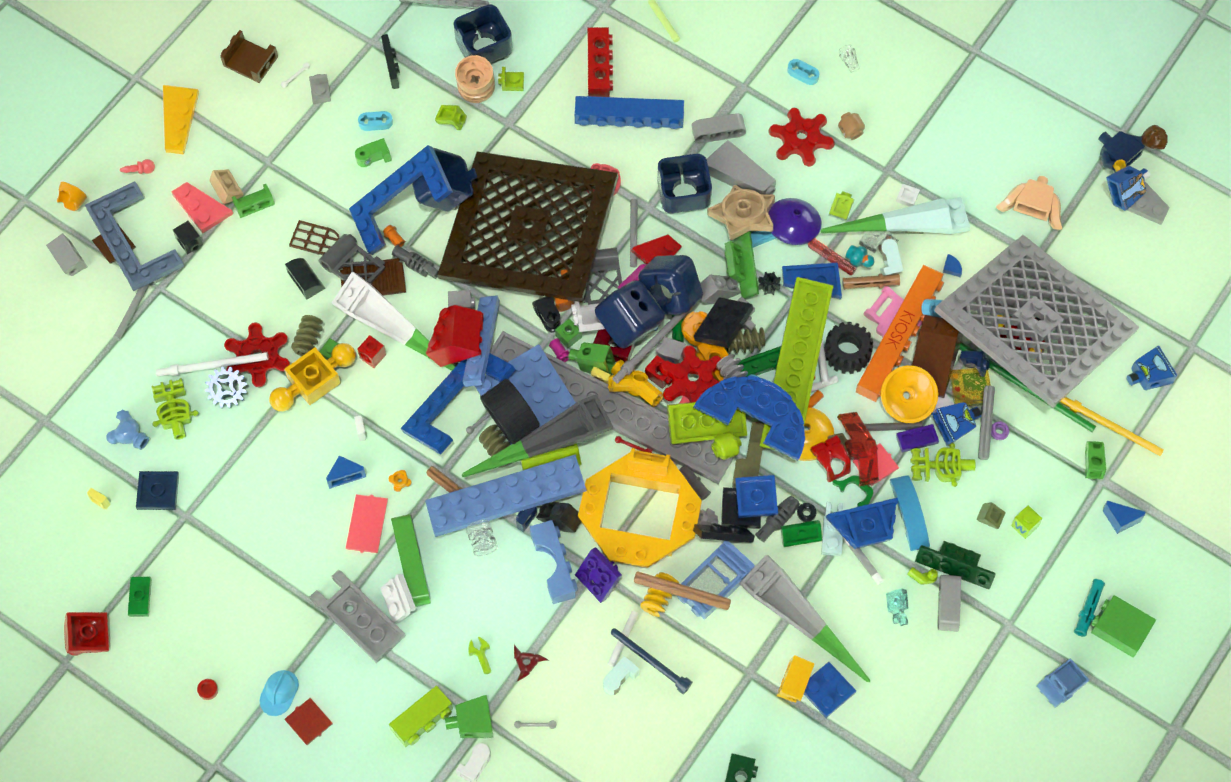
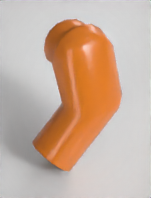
M817 390L810 396L809 408L814 407L824 397L821 391Z

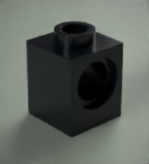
M188 220L173 229L175 239L187 254L197 251L203 245L200 235Z

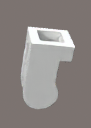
M483 743L475 745L472 749V756L465 766L459 764L457 767V776L468 782H477L490 761L489 747Z

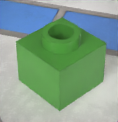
M569 318L555 329V336L568 349L582 338V332H579L577 325H574V322Z

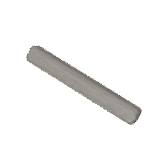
M989 385L985 386L983 394L978 458L981 460H988L990 454L995 387Z

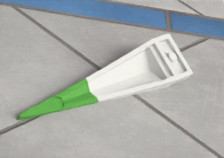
M352 272L331 303L345 314L428 357L426 351L429 340L378 290L359 275ZM452 363L444 367L452 371L456 366Z

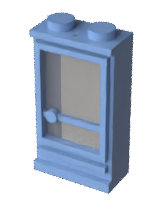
M724 541L681 584L728 598L740 586L739 583L755 565L729 541ZM677 596L683 604L687 603L691 607V611L697 617L701 616L704 620L718 608Z

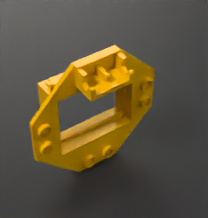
M632 448L628 454L586 479L585 487L587 491L583 492L578 518L609 561L649 568L666 556H672V552L695 539L696 533L693 531L694 524L698 523L702 500L671 460L670 455L648 453ZM611 482L679 494L670 540L602 528Z

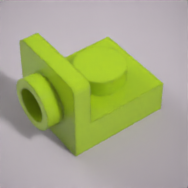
M502 67V73H498V84H502V91H524V72H506V67Z
M441 105L435 121L438 124H452L457 130H461L467 115L458 105Z
M844 191L841 194L836 193L829 214L847 220L852 204L855 201L851 198L852 194Z

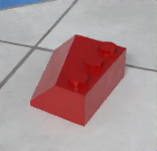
M458 305L443 308L433 329L434 332L428 343L426 355L440 367L481 355L479 344L482 343L480 331L483 329V313Z

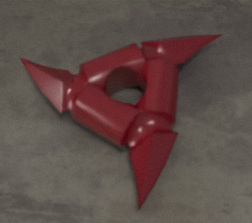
M514 644V659H516V663L521 671L517 681L528 676L529 672L534 669L538 662L550 661L539 654L521 653ZM525 659L530 660L528 665L523 663Z

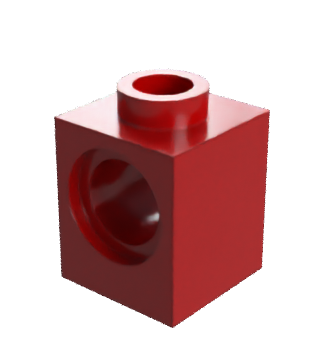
M370 335L357 348L359 358L372 368H375L386 356L385 346Z
M656 355L646 366L645 373L649 380L663 389L666 385L672 383V379L668 375L657 374L660 371V364L665 360Z

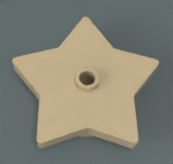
M733 185L730 193L723 199V202L707 209V215L725 224L730 240L748 231L772 232L773 223L768 212L775 202V195L759 194L754 190L742 189L737 185Z

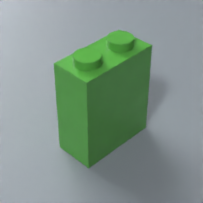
M1113 595L1112 599H1106L1101 607L1104 611L1101 616L1097 615L1091 625L1094 626V629L1091 633L1134 658L1156 619Z

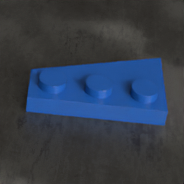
M838 263L782 266L783 286L794 288L796 277L833 285L831 297L842 298Z

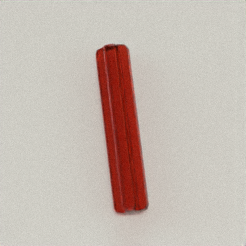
M813 238L808 243L810 249L831 263H838V268L847 274L853 275L856 272L857 266L852 265L850 261L817 239Z

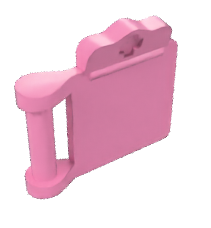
M888 286L881 290L882 294L871 308L866 309L863 313L866 318L879 324L876 328V333L882 336V338L904 301L903 298L898 296ZM889 297L892 299V302L879 317L876 312Z

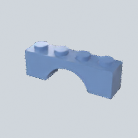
M552 520L530 526V535L535 550L549 554L557 565L553 575L546 580L552 604L574 599L575 591L578 590L575 579L571 580L569 574L572 573L570 562L565 561L564 555H566L564 544L559 542L558 538L561 535L558 526H554Z

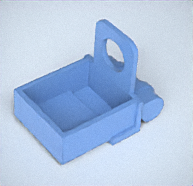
M1070 658L1051 674L1046 675L1037 687L1041 694H1044L1049 700L1048 702L1056 708L1073 697V694L1085 686L1089 679Z

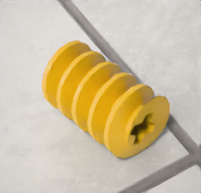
M659 572V574L655 575V577L679 583L678 580L669 574ZM650 587L647 590L648 594L644 596L645 601L641 602L640 606L645 612L660 617L658 612L665 613L666 611L662 605H669L665 598L672 599V595Z

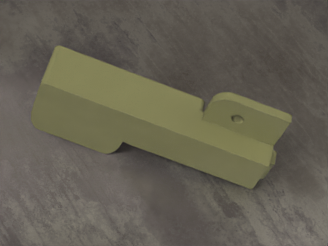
M752 422L746 459L736 460L732 483L733 488H736L735 478L759 475L763 447L759 445L764 423Z

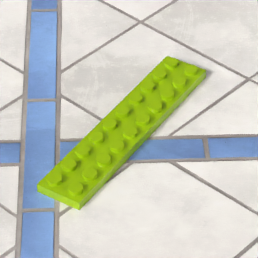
M796 277L773 383L781 387L792 397L793 402L801 412L805 424L833 285ZM764 423L759 446L773 449L763 444L772 427Z

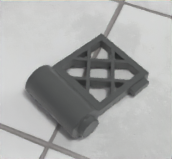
M343 234L318 260L325 270L335 274L344 282H346L350 274L343 275L339 272L343 267L351 266L352 273L353 266H364L365 273L357 275L361 278L365 277V281L370 284L385 270V262L377 256L373 258L356 244V238L351 234ZM359 252L364 256V261L353 262V256ZM366 265H375L379 269L375 273H367Z
M617 247L597 250L591 274L595 273L600 278L595 284L590 281L588 282L583 299L584 303H588V305L601 303L605 296H609L608 292L613 286L619 289L618 285L615 284L617 280L619 285L622 283ZM616 270L617 277L614 281L605 277L608 271ZM602 279L611 284L606 291L597 287ZM594 289L603 294L598 300H591L590 294Z

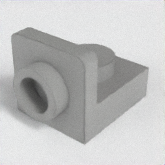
M327 74L309 76L313 104L331 102Z

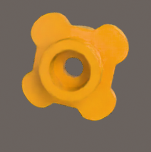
M405 470L396 471L388 478L396 492L401 491L405 486L409 487L411 485V480L407 478Z

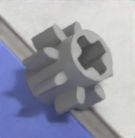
M709 508L706 511L700 510L697 524H718V516L715 515V511Z

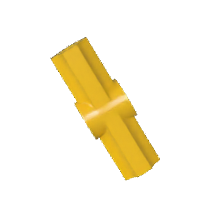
M622 360L616 362L611 369L613 375L608 377L609 392H628L633 396L642 397L653 407L657 406L663 399V393L647 381L648 376L646 373L633 370L619 383L613 381V377L621 370V366L624 364Z

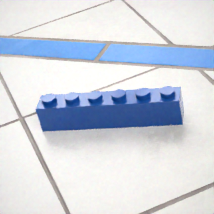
M576 96L575 124L582 126L612 125L617 127L634 126L636 128H683L684 100Z

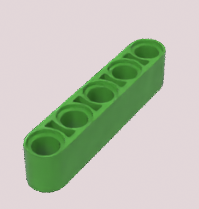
M407 514L391 518L404 578L415 607L430 604L411 516Z

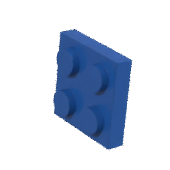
M775 475L735 478L739 518L778 515Z
M830 662L826 663L809 678L804 691L807 699L826 719L856 694L855 688Z

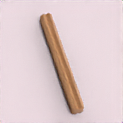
M639 571L636 572L634 582L640 585L724 610L730 608L731 599Z

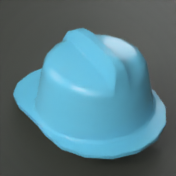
M281 670L273 673L268 678L259 700L260 707L264 713L269 716H279L289 709L299 686L295 674L290 671Z

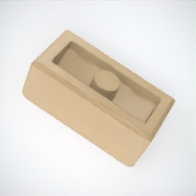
M229 169L212 170L209 181L223 204L232 202L233 196L238 199L244 195Z

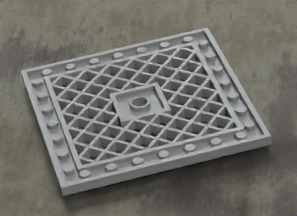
M1024 235L1020 236L951 293L934 310L1052 408L1139 329L1137 324ZM1024 265L1031 266V269L1025 268ZM1014 274L1020 275L1021 278L1014 277ZM1026 275L1033 276V279H1027ZM1039 277H1045V280H1039ZM1003 283L1010 284V287L1003 286ZM1015 284L1022 285V288H1016ZM1028 286H1035V289H1029ZM1041 287H1046L1048 291L1041 290ZM1053 288L1060 289V292H1054ZM992 292L999 293V296L992 295ZM1005 293L1011 294L1012 297H1005ZM1018 295H1024V298H1018ZM1043 297L1049 298L1050 301H1043ZM1055 299H1062V302H1056ZM1068 300H1073L1075 304L1068 303ZM981 301L988 302V305H983ZM994 302L1001 303V306H994ZM1007 304H1013L1014 308L1007 307ZM1057 309L1064 310V313L1058 312ZM970 310L977 311V314H971ZM1070 310L1076 311L1077 314H1071ZM983 312H990V316L983 315ZM1083 312H1089V316L1083 315ZM996 313L1003 314V317L996 316ZM1072 321H1078L1079 325L1073 324ZM985 322L992 323V326H985ZM1085 322L1091 323V326H1085ZM998 324H1004L1005 328L998 327ZM1098 324H1104V327H1098ZM1011 325H1017L1018 329L1011 328ZM1062 330L1068 331V334H1062ZM1074 331L1081 332V335H1075ZM1087 333H1093L1094 337L1088 336ZM1000 334L1006 335L1007 338H1000ZM1013 336H1019L1020 340L1013 339ZM1025 337H1032V341L1026 340ZM1051 339H1052V340H1057V341H1058V344H1057V343H1052V342H1051ZM1064 341H1070L1071 345L1064 344ZM1077 342H1082L1083 346H1077ZM1014 346L1021 347L1022 350H1015ZM1028 348H1034L1035 352L1028 351ZM1040 349H1047V353H1042ZM1053 350L1060 351V354H1054ZM1066 351H1067V352H1072V353H1073V356H1072V355H1066ZM1029 358L1036 359L1037 363L1030 362ZM1042 360H1049V364L1043 363ZM1055 361H1061L1062 365H1056ZM1045 371H1051L1052 375L1045 374Z

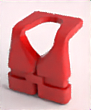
M837 435L825 440V443L820 442L811 447L810 451L827 471L828 482L837 480L851 472L850 458ZM833 458L841 459L845 462L843 471L834 475L831 467Z

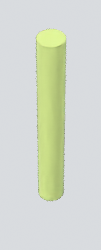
M649 0L648 4L675 43L678 42L680 37L656 1Z

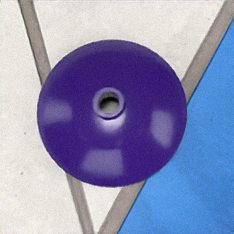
M797 198L781 199L775 202L768 212L773 223V231L771 233L784 243L804 245L813 241L820 233L822 226L821 217L818 211L804 200Z

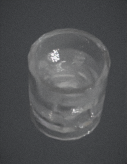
M481 520L467 526L466 532L469 540L472 541L471 547L475 556H485L498 549L496 538L492 535L493 529L490 521Z

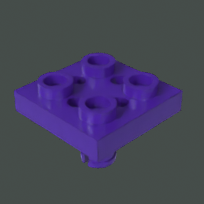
M595 547L590 550L575 576L602 603L606 601L622 577V574L618 571L617 564L613 566L615 562H610Z

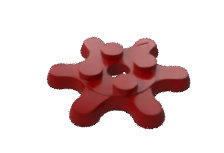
M791 108L788 111L789 123L783 126L773 124L768 131L770 136L777 137L783 142V145L776 151V157L779 160H786L790 155L797 154L801 156L803 164L808 167L816 163L814 156L816 149L831 150L835 146L832 137L824 136L820 132L821 128L827 124L826 116L818 114L813 119H804L797 108ZM799 132L805 134L807 137L804 139H800L797 137V135L799 134Z
M254 322L249 325V335L245 340L239 341L235 338H229L225 341L224 347L227 351L235 353L236 357L252 355L256 352H267L269 359L227 366L226 371H228L229 367H232L233 373L238 370L240 371L239 375L245 372L251 374L252 384L260 388L266 383L265 374L268 371L277 369L284 372V369L290 365L288 359L278 355V349L287 343L288 337L283 332L276 333L273 337H265L262 334V326Z
M688 345L682 350L683 361L681 363L674 364L664 361L659 366L660 372L670 376L672 379L671 386L663 391V397L667 401H673L679 396H685L689 399V402H696L708 388L720 382L714 378V373L718 370L717 363L721 358L713 356L706 361L700 360L696 355V349ZM689 374H696L698 379L690 381L688 376Z

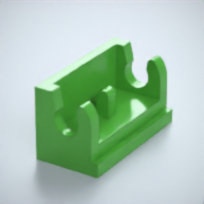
M263 184L264 188L239 199H236L235 196L232 197L233 204L240 218L275 205L267 184Z

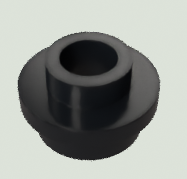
M803 503L797 509V516L803 522L812 521L816 517L817 510L810 503ZM809 511L810 515L806 516L803 512Z

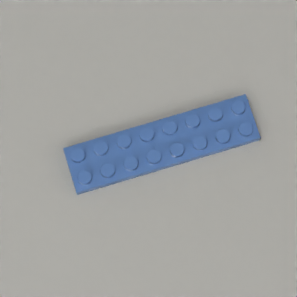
M572 455L427 499L425 502L434 535L438 537L586 492L587 490L576 455Z

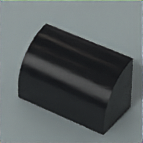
M296 258L285 263L287 273L306 300L326 289L304 258Z

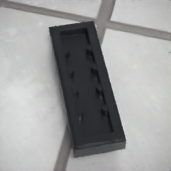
M384 34L381 36L391 86L393 89H398L397 74L400 71L398 62L394 63L396 58L395 48H391L388 34Z
M716 523L711 525L694 524L693 531L701 539L752 543L755 535L747 528H740L736 525L725 527Z

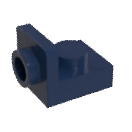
M961 351L960 359L964 366L977 368L980 376L985 377L986 370H989L990 362L984 352Z
M536 507L518 513L516 524L517 528L522 532L527 529L537 516Z

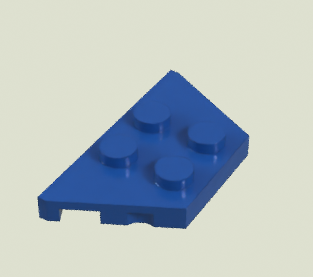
M898 498L826 515V518L854 549L890 541L893 539V524L896 519L895 510Z

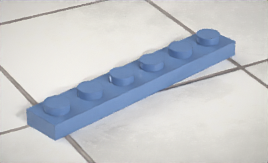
M498 295L480 297L477 310L483 313V329L480 331L482 343L479 344L481 355L467 359L463 377L465 387L483 385L500 302Z

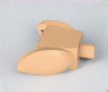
M1039 176L1037 181L1030 179L1027 183L1018 184L996 206L1001 212L1008 211L1014 207V211L1044 221L1049 219L1050 226L1054 230H1062L1060 199L1053 193L1054 188L1047 185L1048 178L1045 176Z

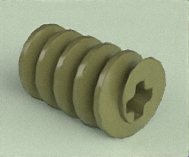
M313 315L302 316L301 323L298 326L299 329L296 331L294 342L291 345L292 350L297 355H305L315 348L314 345L318 344V340L315 338H320L321 334L319 332L323 330V327L319 325L323 324L320 318Z
M763 327L759 329V333L756 328L752 329L751 334L748 329H745L744 334L740 330L729 348H726L728 354H731L732 349L738 354L740 348L746 353L747 347L750 348L751 352H754L756 346L760 352L762 346H765Z
M497 424L487 427L479 436V442L483 444V448L487 450L488 455L491 457L511 445L509 441L504 442L506 436H500L502 431L500 429L496 430Z

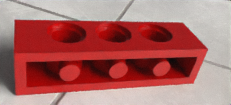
M587 27L588 96L610 97V91H613V80H609V76H613V65H609V60H613V49L609 50V45H613V34H609V27Z

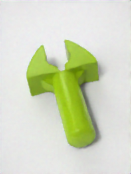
M478 637L481 644L480 650L474 647L471 639L468 648L469 656L476 655L484 674L491 673V668L485 655V651L490 649L489 644L481 637Z

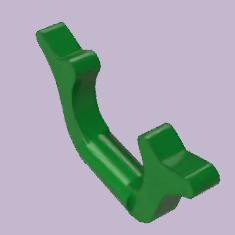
M853 475L841 481L833 480L832 484L839 487L840 492H844L846 486L851 483L856 484L865 492L866 498L859 502L857 507L870 503L873 497V489L859 476Z

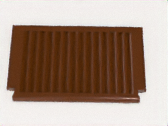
M399 258L383 260L385 262V270L371 285L383 296L406 293L403 262H399ZM366 265L367 273H375L379 269L375 265ZM351 266L343 267V270H340L343 275L351 274ZM353 266V272L356 274L365 273L364 266ZM341 280V288H342V286H343L344 283H345V282L342 281V280Z

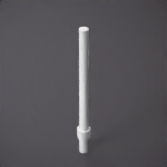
M265 352L187 365L174 364L167 368L156 369V376H178L185 372L268 360L269 356Z

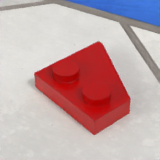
M667 234L634 246L631 252L645 264H648L656 256L675 255L682 246Z

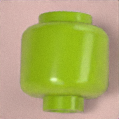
M732 432L716 436L711 444L717 458L720 457L722 460L738 455L740 446H742L739 436H734Z

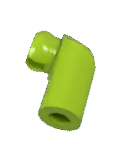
M912 567L907 575L919 584L924 585L934 583L937 580L938 572L935 569H930L928 572L921 573Z

